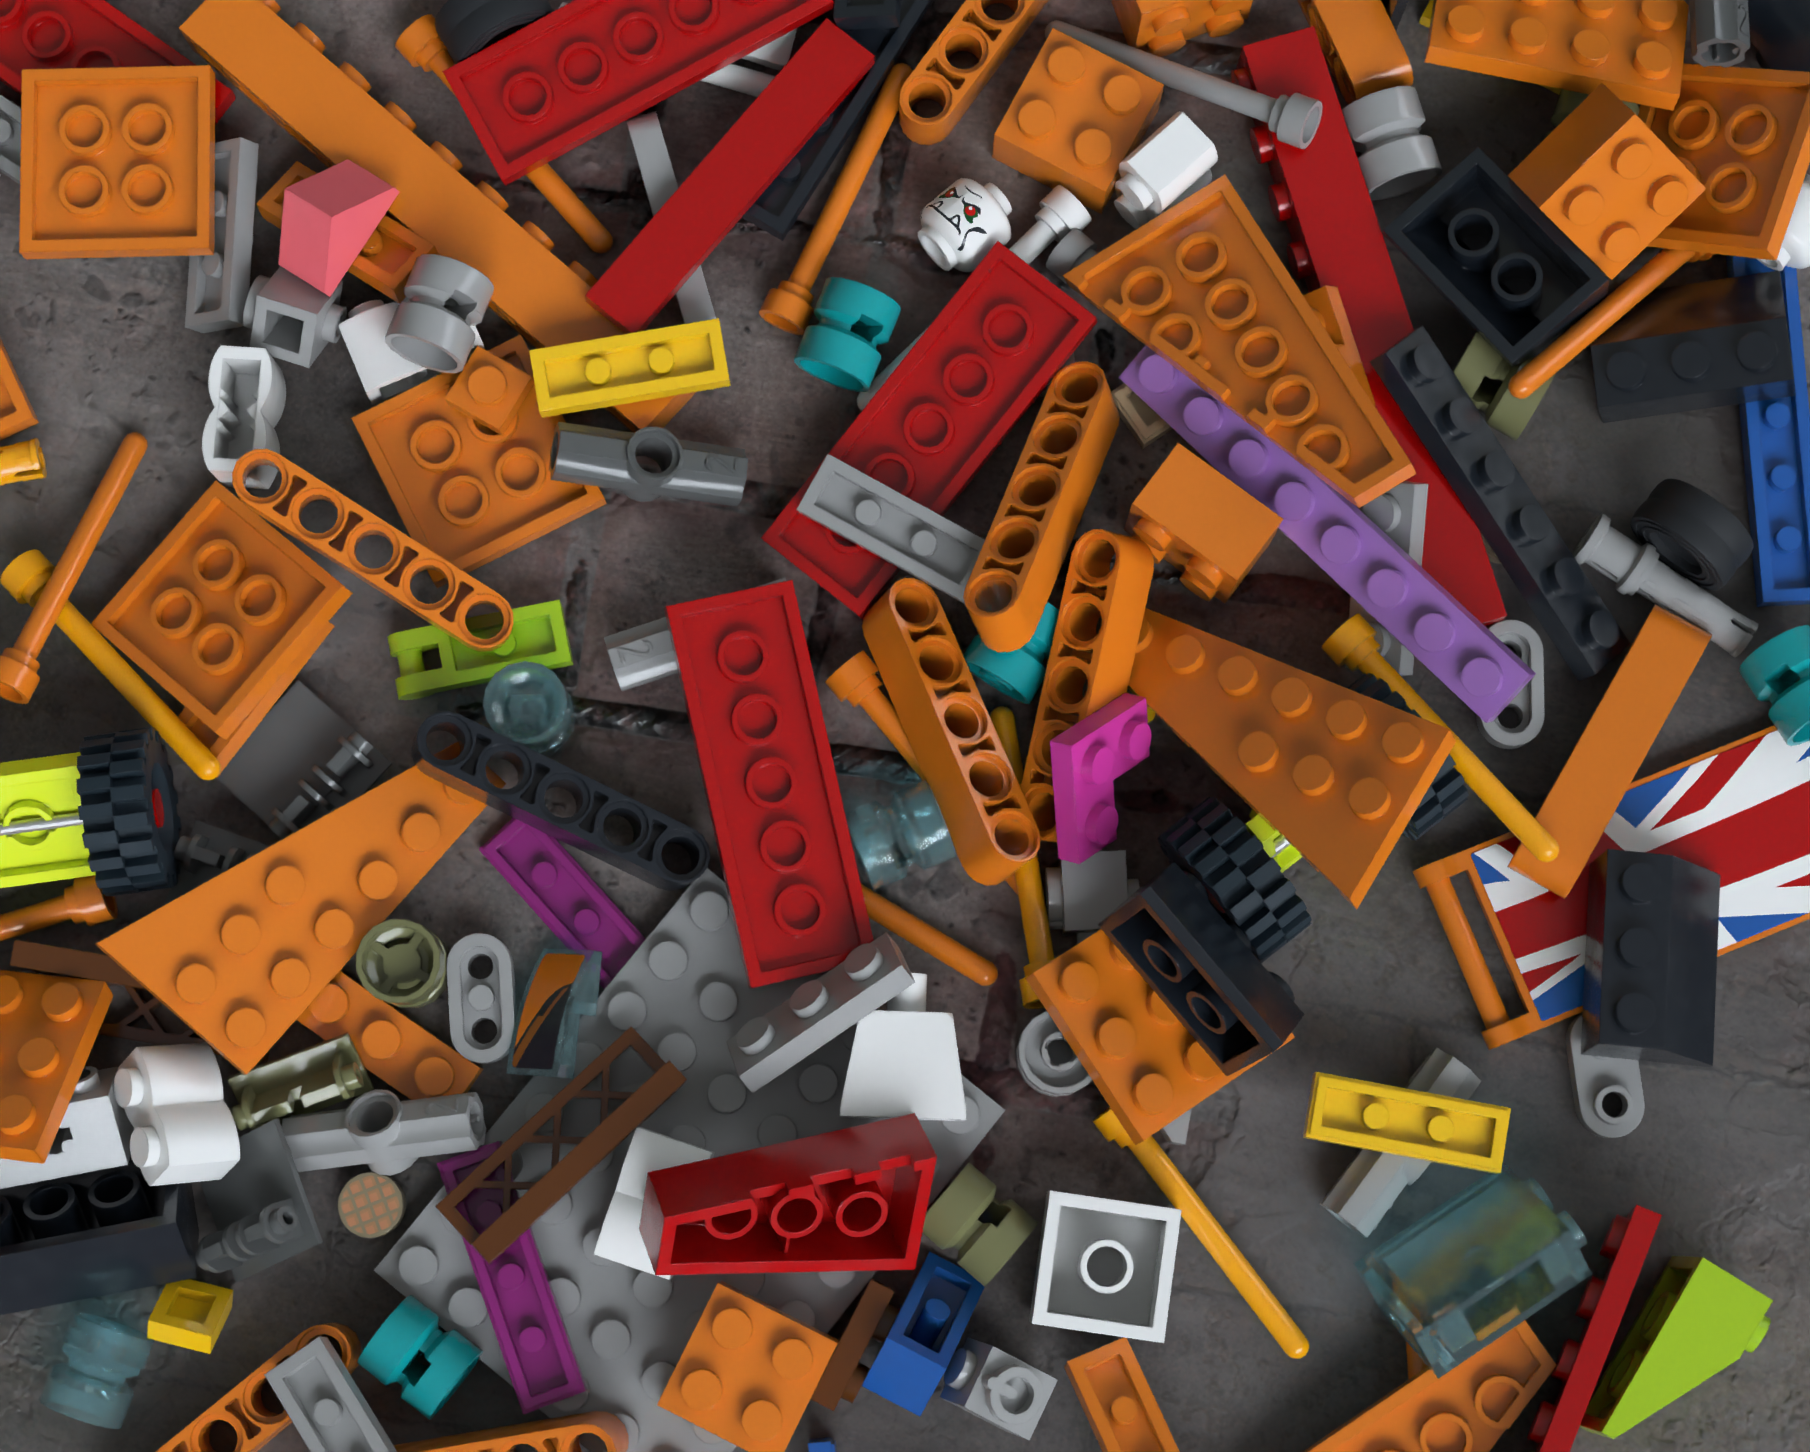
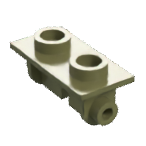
M349 1033L256 1066L247 1075L239 1072L227 1078L239 1103L232 1106V1115L238 1129L241 1131L248 1128L254 1130L277 1118L280 1124H282L283 1119L290 1118L291 1115L312 1113L374 1089Z

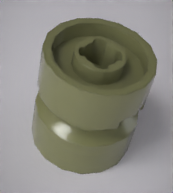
M1476 331L1453 372L1477 409L1484 412L1485 421L1488 426L1516 441L1538 407L1555 374L1527 398H1515L1509 392V380L1533 360L1535 356L1511 367ZM1485 376L1490 379L1501 380L1498 388L1493 386Z
M389 919L373 926L362 938L356 953V972L362 986L375 998L403 1009L422 1008L435 1002L447 989L446 967L449 950L444 941L421 924L407 919Z
M969 1162L926 1212L922 1233L942 1250L951 1247L958 1250L957 1263L985 1287L1027 1239L1039 1222L1012 1199L1001 1202L995 1198L996 1185Z

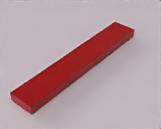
M826 18L586 293V302L625 334L644 331L874 65L875 55Z

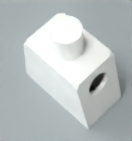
M911 973L915 983L887 1001V1011L874 1010L858 1021L840 1105L841 1117L890 1119L915 1113L918 1120H966V1104L953 1013L926 1012L927 974Z

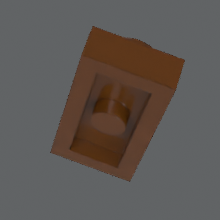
M874 1279L870 1280L811 1400L832 1411L835 1410L840 1398L853 1403L870 1370L869 1367L859 1362L870 1339L883 1344L899 1313L900 1308L889 1303L895 1292L894 1289Z

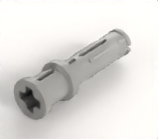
M1601 513L1593 521L1572 553L1579 565L1585 562L1615 581V589L1621 594L1625 595L1627 593L1632 596L1636 592L1654 604L1712 634L1710 640L1729 652L1733 657H1737L1742 653L1753 638L1749 633H1755L1759 624L1738 613L1712 594L1670 569V567L1658 560L1660 554L1656 552V548L1647 542L1641 546L1610 526L1611 519L1605 514Z

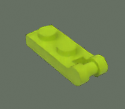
M554 600L512 609L514 624L509 639L500 648L491 652H478L470 649L433 625L390 634L387 636L390 656L397 657L401 676L395 679L398 699H419L447 690L574 665L561 601ZM500 612L466 618L465 624L473 636L480 639H489L501 631L503 618ZM439 648L442 668L425 671L422 653L430 649Z

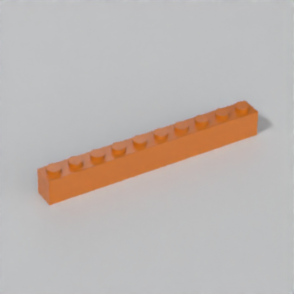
M205 0L179 27L195 53L326 167L330 168L348 159L395 187L399 194L385 215L435 245L438 255L463 262L489 278L494 285V292L488 308L519 335L521 334L535 349L625 334L586 302V293L598 280L584 266L574 260L567 267L550 252L555 247V244L539 227L529 220L522 227L504 212L509 205L494 188L483 180L476 187L459 173L463 165L450 150L436 140L430 147L413 133L417 125L406 112L392 101H389L384 107L367 93L372 88L370 83L353 66L345 61L339 67L335 66L322 54L326 49L324 43L308 27L298 22L292 28L277 15L281 7L275 0ZM696 392L604 407V409L632 433L645 427L664 428Z

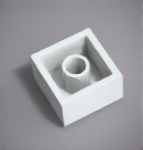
M1047 1191L1029 1322L1037 1325L1164 1343L1182 1210Z

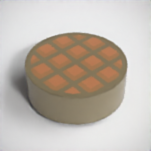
M375 1172L362 1173L350 1179L343 1187L338 1199V1212L342 1223L352 1233L365 1238L382 1237L391 1233L399 1226L406 1211V1197L399 1183L388 1175H379Z

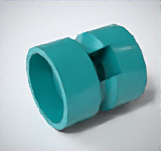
M841 277L827 278L814 308V315L819 320V323L806 327L795 354L794 363L808 374L834 386L855 392L869 391L882 360L881 354L876 347L877 345L889 342L901 313L900 305L886 294L857 281Z
M1047 602L1036 631L1030 641L1020 649L1011 652L991 650L982 642L979 634L975 635L963 654L970 672L1012 699L1024 704H1030L1044 682L1047 668L1043 660L1049 659L1059 610Z
M1803 625L1787 630L1761 645L1743 661L1739 668L1740 674L1757 700L1772 703L1768 716L1789 746L1800 745L1810 741V626Z
M409 1295L397 1306L374 1334L358 1358L357 1363L384 1385L394 1382L401 1384V1398L430 1420L442 1409L477 1364L483 1350L456 1329L442 1332L439 1329L440 1316L413 1295ZM423 1353L426 1360L431 1363L430 1366L422 1365L417 1361Z

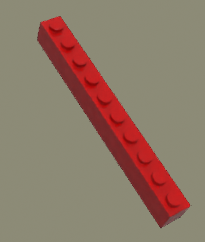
M1311 26L1242 46L1237 69L1231 71L1232 83L1278 99L1281 95L1291 97L1294 93H1300L1322 102L1323 109L1319 127L1313 140L1305 149L1279 141L1277 133L1269 130L1268 123L1253 118L1255 127L1249 130L1252 149L1259 164H1268L1274 182L1273 185L1268 186L1269 201L1278 222L1286 220L1293 241L1287 244V255L1296 280L1305 278L1309 293L1325 285L1338 287L1374 398L1375 407L1409 458L1416 472L1415 475L1405 481L1428 484L1422 568L1489 629L1495 623L1503 621L1507 617V613L1480 530L1370 363V361L1404 336L1414 331L1315 27Z

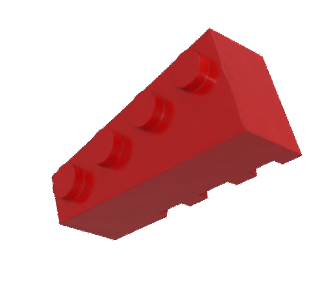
M913 1113L648 1172L639 1231L655 1275L915 1270L937 1155L916 1114Z

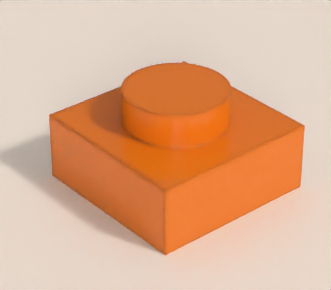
M477 345L445 400L449 406L503 436L532 388L534 380L531 375Z

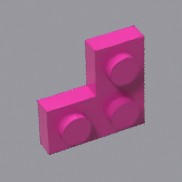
M1124 693L1050 740L1058 859L1081 864L1117 839L1118 813L1115 809L1113 780L1150 756L1149 747L1152 734L1148 725L1146 697Z

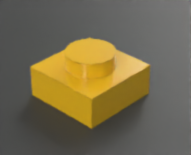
M192 1279L166 1283L148 1319L147 1338L211 1354L232 1309L233 1290Z

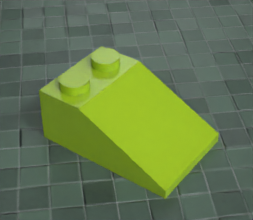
M1672 1256L1596 1386L1580 1427L1588 1432L1615 1439L1740 1359L1744 1350L1749 1353L1753 1352L1769 1329L1771 1319L1765 1316L1773 1300L1703 1257Z

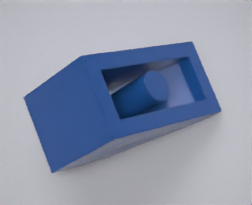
M929 1251L862 1387L920 1417L946 1371L985 1287L966 1270Z

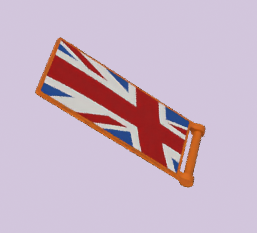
M1775 725L1630 783L1582 872L1565 899L1507 867L1521 843L1511 831L1412 871L1419 888L1426 887L1487 1029L1482 1031L1481 1034L1488 1050L1583 1012L1590 863L1607 849L1673 855L1720 874L1717 957L1809 920L1810 741L1800 745L1789 746ZM1464 871L1467 873L1526 1011V1014L1511 1020L1450 880V877Z

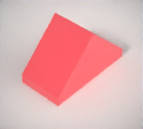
M348 159L286 187L284 190L278 265L328 297H331L399 194V191Z

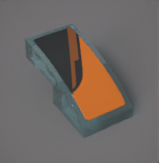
M543 949L533 968L520 1002L510 1044L506 1074L574 1079L580 1015L596 1016L602 952L595 950Z

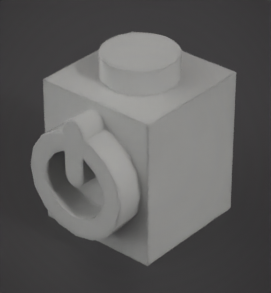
M281 266L271 278L263 275L256 277L249 290L243 312L244 327L252 329L250 347L266 348L272 357L310 368L329 342L337 343L341 337L338 325L347 318V308L339 305L343 281H340L331 297H328Z
M1126 850L1098 851L1081 864L1058 859V867L1045 868L1046 910L1050 930L1061 929L1062 936L1076 935L1078 944L1100 930L1101 928L1098 924L1140 888L1138 878L1127 879Z
M967 1338L963 1348L958 1349L953 1354L944 1372L945 1386L940 1398L1006 1432L1030 1441L1058 1380L992 1345Z

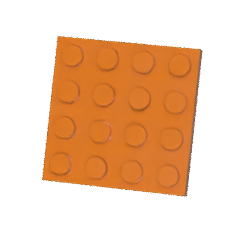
M1434 0L1424 62L1589 95L1603 83L1621 101L1673 111L1681 90L1689 5L1684 0Z

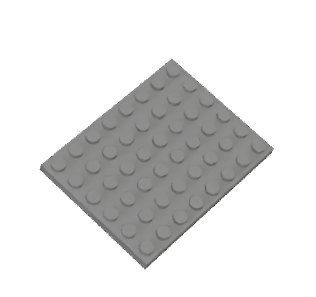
M707 868L702 876L688 887L555 1050L553 1068L550 1070L539 1069L485 1135L484 1146L496 1141H501L502 1144L505 1143L631 1026L665 1063L670 1060L687 1079L684 1085L639 1127L715 1152L713 1158L886 1119L845 1118L840 1116V1105L857 1023L754 1093L738 1077L726 1041L734 1037L748 1021L757 1017H763L791 998L795 990L802 984L811 980H817L829 971L749 989L726 884ZM628 1047L610 1064L609 1091L635 1092L655 1073L631 1047ZM602 1072L583 1090L601 1091ZM962 1074L966 1120H919L937 1155L927 1208L1005 1112V1109ZM572 1099L561 1109L560 1136L587 1137L600 1125L601 1100ZM608 1100V1116L625 1100ZM554 1117L534 1135L553 1136ZM634 1131L531 1226L588 1389L585 1392L539 1409L549 1418L591 1411L611 1413L617 1416L625 1425L629 1435L627 1452H732L736 1445L657 1405L717 1283L723 1281L827 1334L877 1270L674 1275L672 1279L668 1280L594 1255L607 1211L635 1133ZM524 1143L512 1154V1174L515 1182H538L551 1170L552 1144ZM560 1145L559 1162L577 1145ZM443 1186L374 1271L405 1297L413 1295L440 1316L439 1326L445 1331L456 1329L482 1349L483 1353L479 1359L513 1387L462 1236L435 1207L447 1196L445 1186ZM518 1190L520 1197H522L528 1190ZM582 1433L580 1435L579 1443L590 1452H607L605 1442L599 1436L593 1433Z

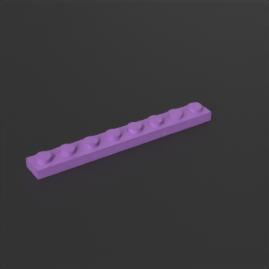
M1145 345L1119 376L1133 392L1217 471L1283 518L1279 529L1485 723L1494 721L1535 676L1536 673L1358 507Z

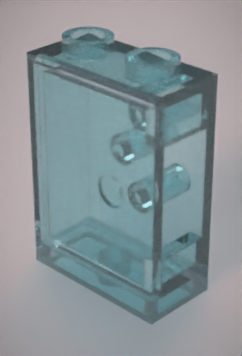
M1504 1162L1502 1163L1500 1174L1488 1172L1353 1263L1377 1307L1438 1379L1592 1275L1580 1251V1248L1587 1244V1240L1573 1218L1564 1210L1555 1215L1552 1212L1554 1207L1549 1197L1538 1182L1532 1177L1523 1182Z

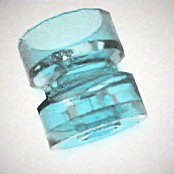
M527 661L509 664L493 676L485 690L483 707L486 720L492 729L542 755L551 754L563 746L573 732L576 718L573 699L557 675L542 664Z
M927 780L893 793L891 805L886 807L875 800L845 812L850 836L873 891L906 878L908 868L913 864H916L923 870H927L957 857L949 830Z
M73 1312L63 1337L64 1345L62 1347V1350L69 1358V1362L52 1366L39 1401L46 1407L74 1419L105 1428L120 1429L135 1394L125 1382V1379L138 1376L140 1370L145 1368L155 1340L148 1339L146 1333L124 1324L89 1313Z

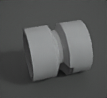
M1397 86L1366 95L1343 108L1342 113L1356 152L1362 153L1358 161L1371 200H1383L1412 192L1431 183L1442 174V167L1432 137L1419 133L1422 129L1421 125L1426 119L1415 87Z
M422 254L416 258L404 288V294L410 302H403L397 306L385 336V343L401 357L427 369L443 373L463 371L475 341V333L470 326H475L482 322L494 292V285L480 271L463 262L436 254Z
M1045 1011L1034 1017L1021 1033L1015 1050L1017 1069L1025 1083L1038 1093L1051 1097L1068 1096L1087 1086L1092 1080L1048 1012Z

